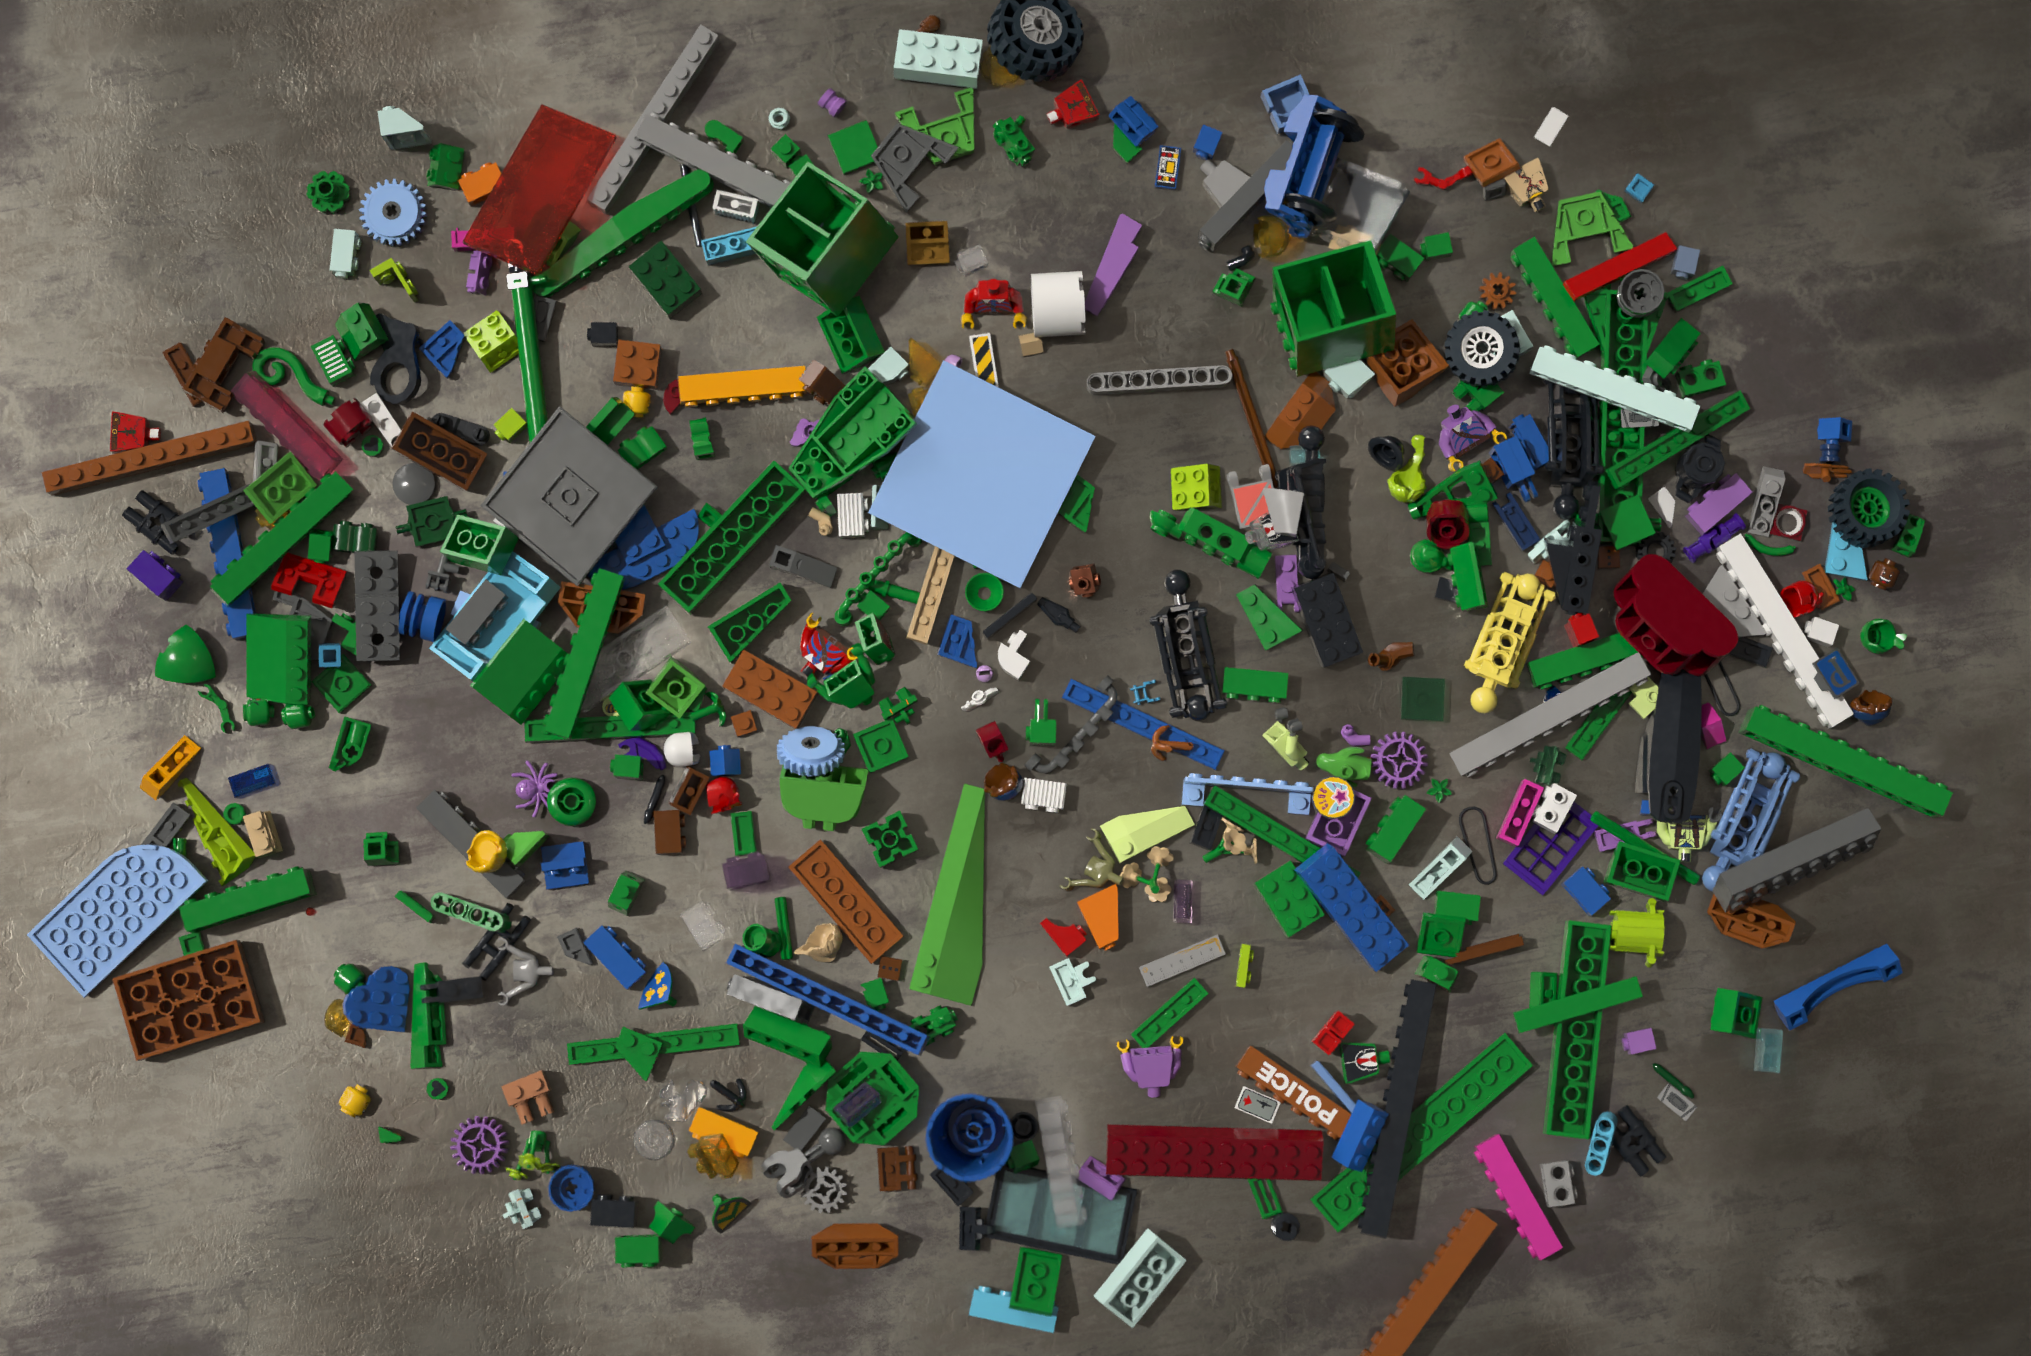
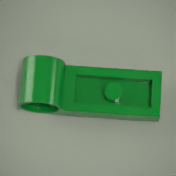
M1488 503L1466 506L1469 515V542H1474L1477 545L1481 567L1492 566Z

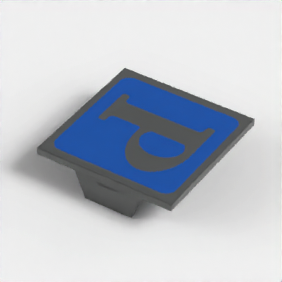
M1838 647L1812 663L1817 671L1814 677L1821 691H1829L1834 699L1860 684Z

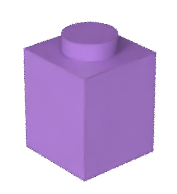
M1652 1028L1623 1033L1624 1038L1621 1039L1622 1046L1628 1054L1656 1049Z

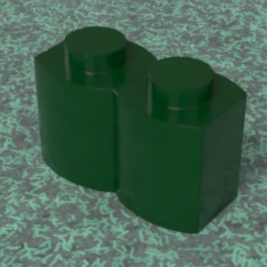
M340 521V524H334L331 546L333 551L346 553L376 551L378 529L373 528V524L361 523V526H352L353 522Z

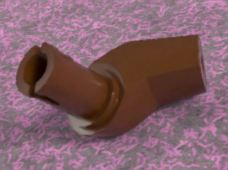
M1413 642L1391 643L1379 654L1371 653L1368 657V663L1371 666H1378L1384 671L1391 670L1401 660L1415 656Z

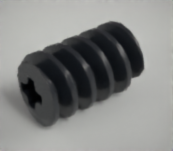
M1281 1212L1273 1217L1271 1230L1277 1238L1283 1241H1291L1298 1235L1300 1223L1294 1215L1288 1212ZM1283 1222L1290 1223L1288 1231L1281 1230Z

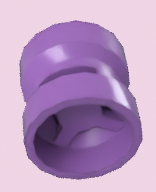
M831 88L818 101V105L821 108H826L833 117H836L847 103L844 98H838L836 92Z

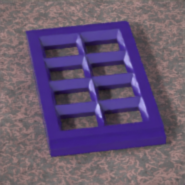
M1575 802L1572 803L1568 811L1571 816L1564 825L1561 824L1560 830L1552 840L1539 830L1541 828L1539 825L1534 823L1521 839L1519 846L1515 847L1502 863L1542 896L1598 827V825L1590 820L1592 815ZM1574 818L1587 827L1579 838L1567 829V826ZM1563 832L1575 841L1568 852L1555 843ZM1535 834L1548 843L1541 854L1527 845ZM1551 847L1564 856L1556 867L1544 858V855ZM1524 848L1537 858L1529 869L1516 859ZM1540 861L1552 870L1545 881L1532 872Z

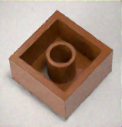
M618 340L613 377L614 384L617 386H635L657 390L662 355L661 345Z

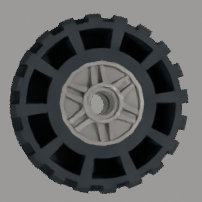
M1001 0L990 17L991 19L987 26L988 44L991 45L990 50L993 56H996L998 59L997 62L1002 67L1004 66L1010 74H1015L1023 80H1033V82L1051 81L1056 76L1060 77L1065 74L1080 53L1083 46L1082 41L1084 40V31L1081 30L1083 24L1077 16L1076 9L1070 6L1068 0Z

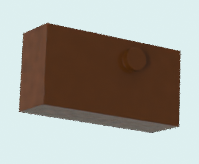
M414 412L410 413L390 449L464 491H467L487 455L486 452Z

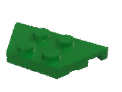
M1077 474L1058 514L1083 533H1086L1095 487Z

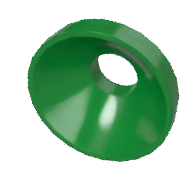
M979 573L974 575L966 585L965 596L967 602L978 611H991L1003 599L1004 590L1002 583L992 574ZM984 587L988 588L991 592L990 597L986 600L978 596V591Z

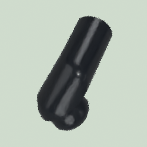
M1252 246L1243 247L1241 249L1243 255L1227 261L1230 271L1245 266L1254 258L1255 251L1252 250Z

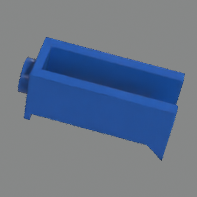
M1521 414L1512 419L1513 423L1509 428H1513L1514 436L1517 435L1518 439H1522L1527 449L1525 453L1528 459L1531 458L1536 466L1535 470L1546 465L1549 461L1548 445L1530 414L1527 416Z

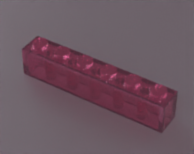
M256 371L245 373L231 390L235 395V399L245 405L250 410V414L254 418L259 419L265 425V429L269 433L274 434L279 439V443L284 448L289 449L296 459L309 469V473L314 478L320 480L326 474H331L343 460Z

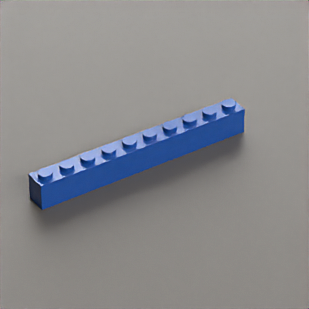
M738 944L734 945L726 962L745 973L916 1055H922L930 1036Z

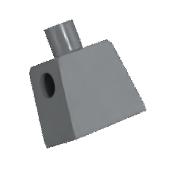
M1208 159L1200 167L1207 175L1203 181V186L1219 208L1250 178L1225 160L1216 167Z

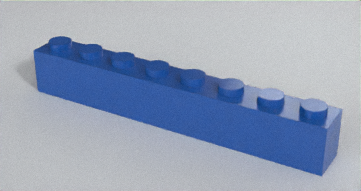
M225 468L199 473L198 487L204 495L202 505L232 492L229 472ZM237 514L207 527V531L211 533L213 540L210 541L212 554L215 553L217 560L214 562L216 574L220 573L223 575L228 570L226 566L232 560L236 559L238 561L243 556L244 548ZM251 587L231 606L227 607L222 603L223 613L228 616L229 621L226 624L227 633L234 640L246 638V614H257Z

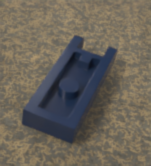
M1509 492L1506 494L1507 499L1510 501L1509 503L1500 508L1499 504L1494 501L1492 506L1520 550L1524 551L1541 539L1513 495Z

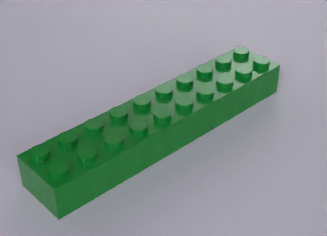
M1763 705L1755 706L1747 711L1738 732L1739 734L1931 818L1944 815L1953 792L1948 790V786L1936 782V785L1928 782L1929 778L1921 774L1914 776L1908 773L1909 769L1903 766H1891L1887 759L1882 757L1873 758L1864 749L1857 748L1855 750L1850 748V744L1840 739L1834 741L1825 732L1818 731L1816 733L1811 731V727L1801 722L1795 724L1790 721V717L1783 714L1777 716L1770 713L1771 709Z
M1571 920L1565 921L1557 999L1605 985L1611 925ZM1603 1009L1554 1023L1543 1134L1589 1139Z

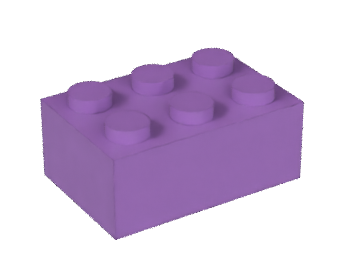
M1353 790L1355 794L1354 805L1351 811L1341 818L1328 819L1317 812L1305 839L1321 848L1328 843L1335 848L1341 857H1345L1371 797Z

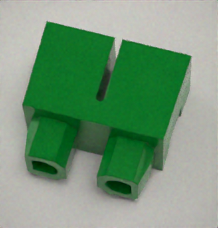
M1460 380L1452 392L1458 400H1461L1466 394L1472 399L1465 406L1470 411H1484L1504 393L1499 385H1488V388L1481 387L1477 390L1480 386L1473 387L1469 383H1463Z

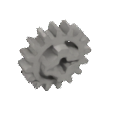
M827 1166L824 1171L817 1167V1173L812 1172L810 1174L811 1177H807V1183L803 1188L805 1192L801 1194V1197H807L804 1204L811 1203L812 1211L818 1207L819 1213H822L823 1208H826V1211L830 1213V1207L833 1206L835 1209H838L837 1202H844L841 1195H846L847 1192L843 1191L842 1187H845L847 1184L840 1182L843 1176L837 1177L836 1169L830 1173ZM824 1175L833 1178L836 1183H829ZM817 1177V1185L815 1188L809 1189L811 1182ZM821 1184L829 1188L834 1187L826 1192V1196H823V1193H814V1191L821 1188ZM838 1190L837 1197L831 1202L830 1196L832 1192ZM812 1197H819L822 1199L823 1204L815 1202Z

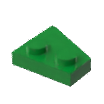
M622 1027L615 1048L641 1078L648 1081L663 1043Z

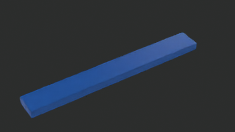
M1073 679L1070 680L1062 696V699L1094 714L1109 698V696ZM1118 700L1111 708L1114 713L1107 719L1149 740H1152V736L1158 728L1169 725ZM1171 725L1160 736V740L1193 743L1194 747L1191 751H1173L1213 770H1216L1224 753V750Z

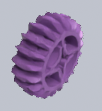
M1393 732V739L1386 734L1384 736L1386 743L1379 739L1378 744L1381 748L1378 746L1373 747V750L1378 752V754H1371L1370 756L1372 759H1377V762L1371 763V767H1378V769L1373 771V774L1376 775L1380 772L1382 776L1378 778V781L1380 782L1386 778L1385 786H1389L1392 781L1393 789L1398 787V783H1400L1402 789H1405L1406 781L1410 787L1413 786L1412 778L1419 782L1421 779L1417 773L1425 774V771L1420 767L1428 766V763L1422 762V759H1426L1428 755L1420 754L1421 751L1425 750V747L1422 746L1418 749L1416 745L1420 743V740L1418 739L1414 743L1411 742L1413 739L1412 734L1409 735L1408 739H1405V732L1401 733L1400 738H1398L1397 732ZM1398 743V748L1394 755H1383L1384 750L1389 745ZM1405 745L1412 749L1416 760L1406 756ZM1400 754L1404 761L1407 762L1401 763L1398 767L1396 765L1397 762H1394L1393 758H1397ZM1382 761L1393 766V776L1384 769ZM1404 766H1415L1414 771L1409 776L1400 778V773Z
M475 1116V1123H473L471 1118H468V1126L464 1123L459 1124L463 1129L462 1132L458 1129L454 1131L459 1137L451 1138V1141L457 1142V1146L450 1147L451 1150H458V1153L452 1156L453 1158L460 1156L461 1159L457 1162L458 1166L464 1162L466 1163L463 1170L467 1171L472 1166V1174L477 1172V1168H479L480 1174H484L485 1167L489 1172H492L491 1164L498 1168L500 1163L497 1159L501 1161L506 1159L501 1155V1152L508 1153L509 1151L507 1148H503V1145L509 1144V1140L502 1141V1137H505L507 1132L501 1134L498 1132L503 1126L498 1125L495 1128V1119L490 1124H487L488 1117L486 1116L483 1118L482 1123L479 1116ZM480 1127V1131L475 1139H465L466 1134L471 1129ZM487 1129L495 1136L497 1145L487 1141ZM479 1139H481L482 1144H485V1146H489L490 1148L485 1147L481 1148V1151H478V1147L474 1144H470V1142H479ZM463 1145L473 1150V1161L466 1156ZM485 1151L495 1152L489 1161L479 1163Z

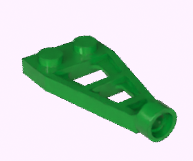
M1479 460L1457 470L1415 502L1408 504V509L1412 518L1416 520L1427 515L1433 503L1432 498L1441 492H1445L1449 500L1463 502L1465 507L1488 503L1498 499V494ZM1459 482H1466L1472 493L1471 496L1460 499L1455 498L1451 489Z

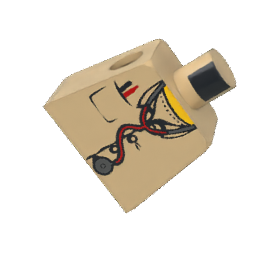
M1539 158L1503 177L1506 189L1520 207L1529 202L1535 212L1546 207L1541 196L1547 194L1549 188Z

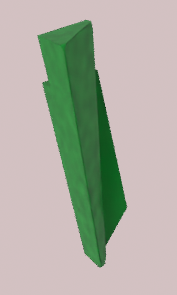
M427 962L414 965L411 1069L442 1067L439 1045H446L444 1003H422L421 1000L424 997H437V990L423 991L420 990V985L443 981L438 975H434L430 971Z

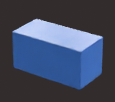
M1642 800L1640 815L1651 816L1648 800Z

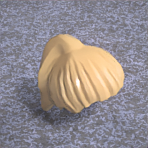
M831 923L817 925L806 943L796 949L794 953L796 955H808L819 962H831L835 959L837 951L842 944V933L837 925Z

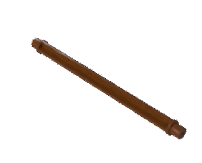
M1234 349L1225 352L1226 362L1232 372V377L1235 381L1262 465H1269L1273 487L1278 489V481L1274 478L1276 470L1243 377L1244 375L1238 361L1239 358L1236 356Z

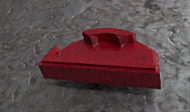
M678 379L671 382L664 391L663 402L665 409L670 415L680 405Z

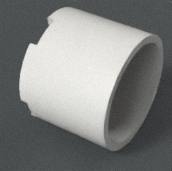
M1082 271L1031 274L1034 337L1085 335L1084 325H1081V323H1085L1084 290L1082 282L1079 283V281H1083Z

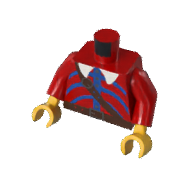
M990 279L978 281L977 286L965 295L963 311L965 314L961 317L962 328H964L966 322H970L971 329L974 328L972 313H1016L1013 320L1014 328H1017L1018 321L1022 322L1023 328H1025L1026 316L1022 314L1024 311L1022 295L1011 287L1007 280Z
M811 613L806 620L807 624L801 634L800 650L802 657L808 661L801 672L807 677L811 673L815 674L817 670L821 671L824 675L827 673L833 675L858 657L852 654V647L848 649L818 624L822 618L819 617L817 621H814L812 619L813 613Z

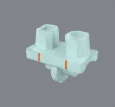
M517 1189L508 1193L511 1202L505 1204L508 1212L503 1214L504 1218L510 1216L513 1224L520 1221L523 1229L532 1226L533 1222L541 1218L537 1207L527 1211L524 1204L533 1199L530 1189L520 1191Z

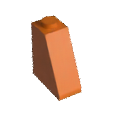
M1114 884L1077 902L1098 949L1103 947L1104 951L1116 946L1115 941L1119 939L1118 887Z

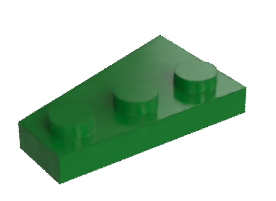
M1256 584L1236 594L1265 651L1304 631Z

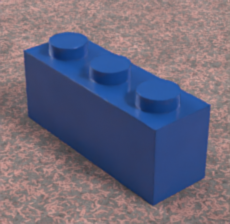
M601 925L583 943L614 977L629 990L647 973L644 969L646 964L639 957L633 958L630 954L631 948L624 941L621 944L615 938L617 933L610 926L605 928V926Z
M1358 1099L1332 1158L1349 1169L1362 1172L1384 1126L1388 1113L1372 1103Z

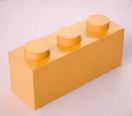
M702 1107L698 1108L689 1129L693 1133L692 1137L704 1141L705 1138L713 1141L712 1146L722 1150L724 1147L732 1149L731 1154L743 1158L744 1155H750L759 1134L756 1130Z

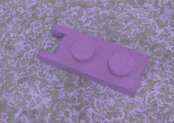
M1296 555L1275 556L1277 606L1283 611L1282 604H1294V611L1299 612L1291 587L1298 585Z

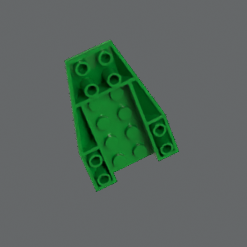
M865 366L834 397L788 470L812 498L815 499L886 455L917 423L913 415L893 392Z

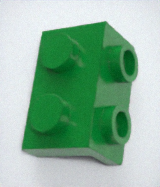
M443 143L436 144L431 148L429 153L431 163L426 174L427 186L459 190L458 180L461 175L464 148Z

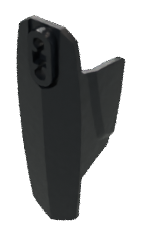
M1684 669L1677 674L1668 675L1661 673L1655 710L1646 724L1645 732L1641 736L1635 784L1636 793H1648L1650 815L1658 822L1677 825L1688 821L1691 815L1697 788L1701 743V676L1692 675ZM1670 788L1674 789L1676 792L1674 797H1671L1672 794L1670 793ZM1668 809L1673 810L1674 815H1670Z

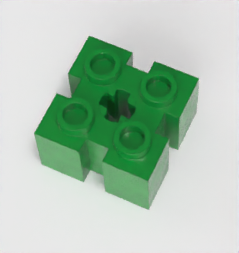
M901 811L885 817L887 823L881 826L875 822L862 828L868 844H875L877 850L873 851V855L880 869L895 862L893 856L901 853L904 858L919 851L912 835L906 836L903 830L908 828ZM886 835L896 836L893 845L885 844Z

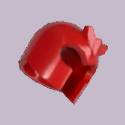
M1804 580L1794 582L1783 588L1780 593V597L1793 617H1799L1812 612L1815 608H1820L1824 593H1818L1816 587L1811 582Z
M719 777L706 783L709 807L713 806L712 815L742 805V802L739 800V788L731 778Z

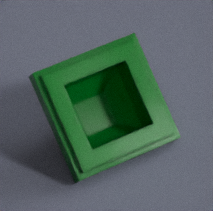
M706 503L697 517L711 528L722 514L718 509Z

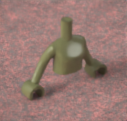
M1094 828L1091 830L1096 833L1095 837H1087V839L1094 843L1105 860L1095 855L1090 859L1085 868L1084 875L1091 877L1093 880H1071L1068 877H1064L1069 881V884L1066 887L1062 885L1060 887L1067 892L1073 890L1074 886L1102 887L1108 880L1119 886L1124 882L1123 877L1113 873L1115 861L1101 844L1100 832Z

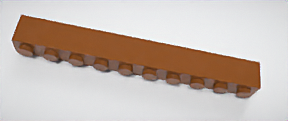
M245 421L44 471L42 476L46 493L54 496L255 446L257 439L253 424L250 421Z

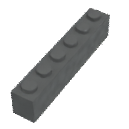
M434 790L416 809L469 861L467 851L470 849L474 837L481 829L473 821L468 823L463 818L466 814L458 806L453 808L448 803L451 799L443 791L438 793ZM506 857L505 863L497 871L481 873L506 899H509L526 882L523 878L525 873L517 866L513 868L508 863L510 861L508 857Z

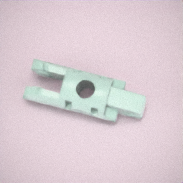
M1568 520L1563 521L1544 537L1569 541L1567 533L1563 536L1560 534L1568 528L1570 522ZM1544 537L1528 553L1529 559L1534 564L1543 558L1545 560L1548 558L1543 542Z

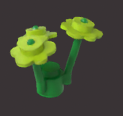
M537 1130L530 1132V1137L527 1138L524 1151L518 1158L519 1162L516 1170L506 1168V1171L510 1173L509 1177L519 1181L522 1178L528 1179L529 1177L526 1174L520 1172L522 1167L528 1170L536 1168L541 1170L542 1173L547 1174L555 1172L554 1169L560 1168L558 1163H550V1141L547 1140V1133ZM544 1148L545 1163L542 1164L541 1159L535 1157L534 1154L535 1152H541Z

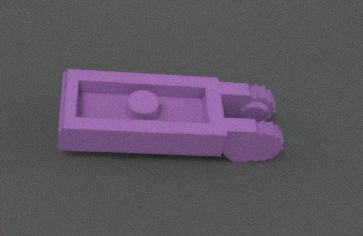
M1652 818L1620 825L1642 840L1657 836L1656 831L1646 832L1642 835L1639 833L1638 827L1651 825L1653 823ZM1604 829L1594 831L1599 852L1616 848L1618 841L1624 842Z

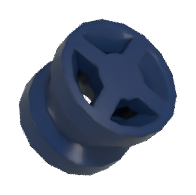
M1820 445L1822 456L1819 458L1820 463H1841V458L1839 457L1841 445Z

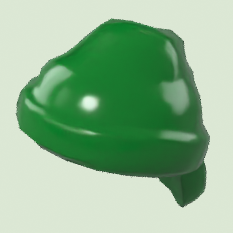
M1424 539L1418 541L1412 547L1410 559L1414 568L1418 571L1434 573L1441 568L1453 571V567L1449 566L1448 558L1445 556L1442 548L1437 547L1433 541Z

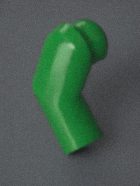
M838 728L834 734H837V738H842L846 754L851 746L849 734L846 730Z

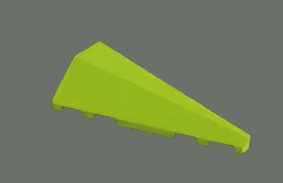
M181 779L178 786L183 788L188 798L185 803L187 807L191 806L195 815L193 822L204 848L208 849L213 857L212 867L218 869L221 876L219 880L220 885H226L250 867L255 854L189 779Z

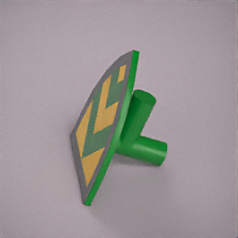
M719 1194L714 1195L712 1198L716 1206L712 1218L714 1228L721 1234L752 1203L743 1197H734L724 1201Z

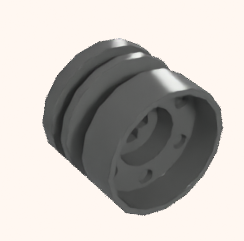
M1639 269L1630 272L1618 287L1616 297L1619 307L1630 317L1643 318L1651 315L1663 300V282L1657 274L1650 270ZM1642 291V296L1644 297L1638 300L1636 299L1637 295L1634 293Z

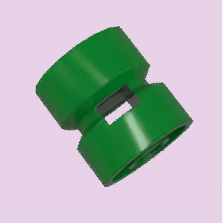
M752 924L744 931L742 941L746 949L764 957H772L779 951L781 938L777 932L759 924Z

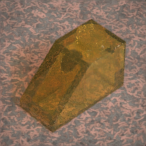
M912 337L909 339L911 379L917 385L923 384L927 387L935 378L941 363Z

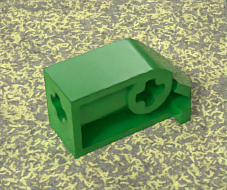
M344 716L328 767L329 769L336 772L343 766L347 768L361 758L371 724ZM351 746L355 747L354 751L357 752V756L353 755L352 758H348V753L345 750L350 749Z

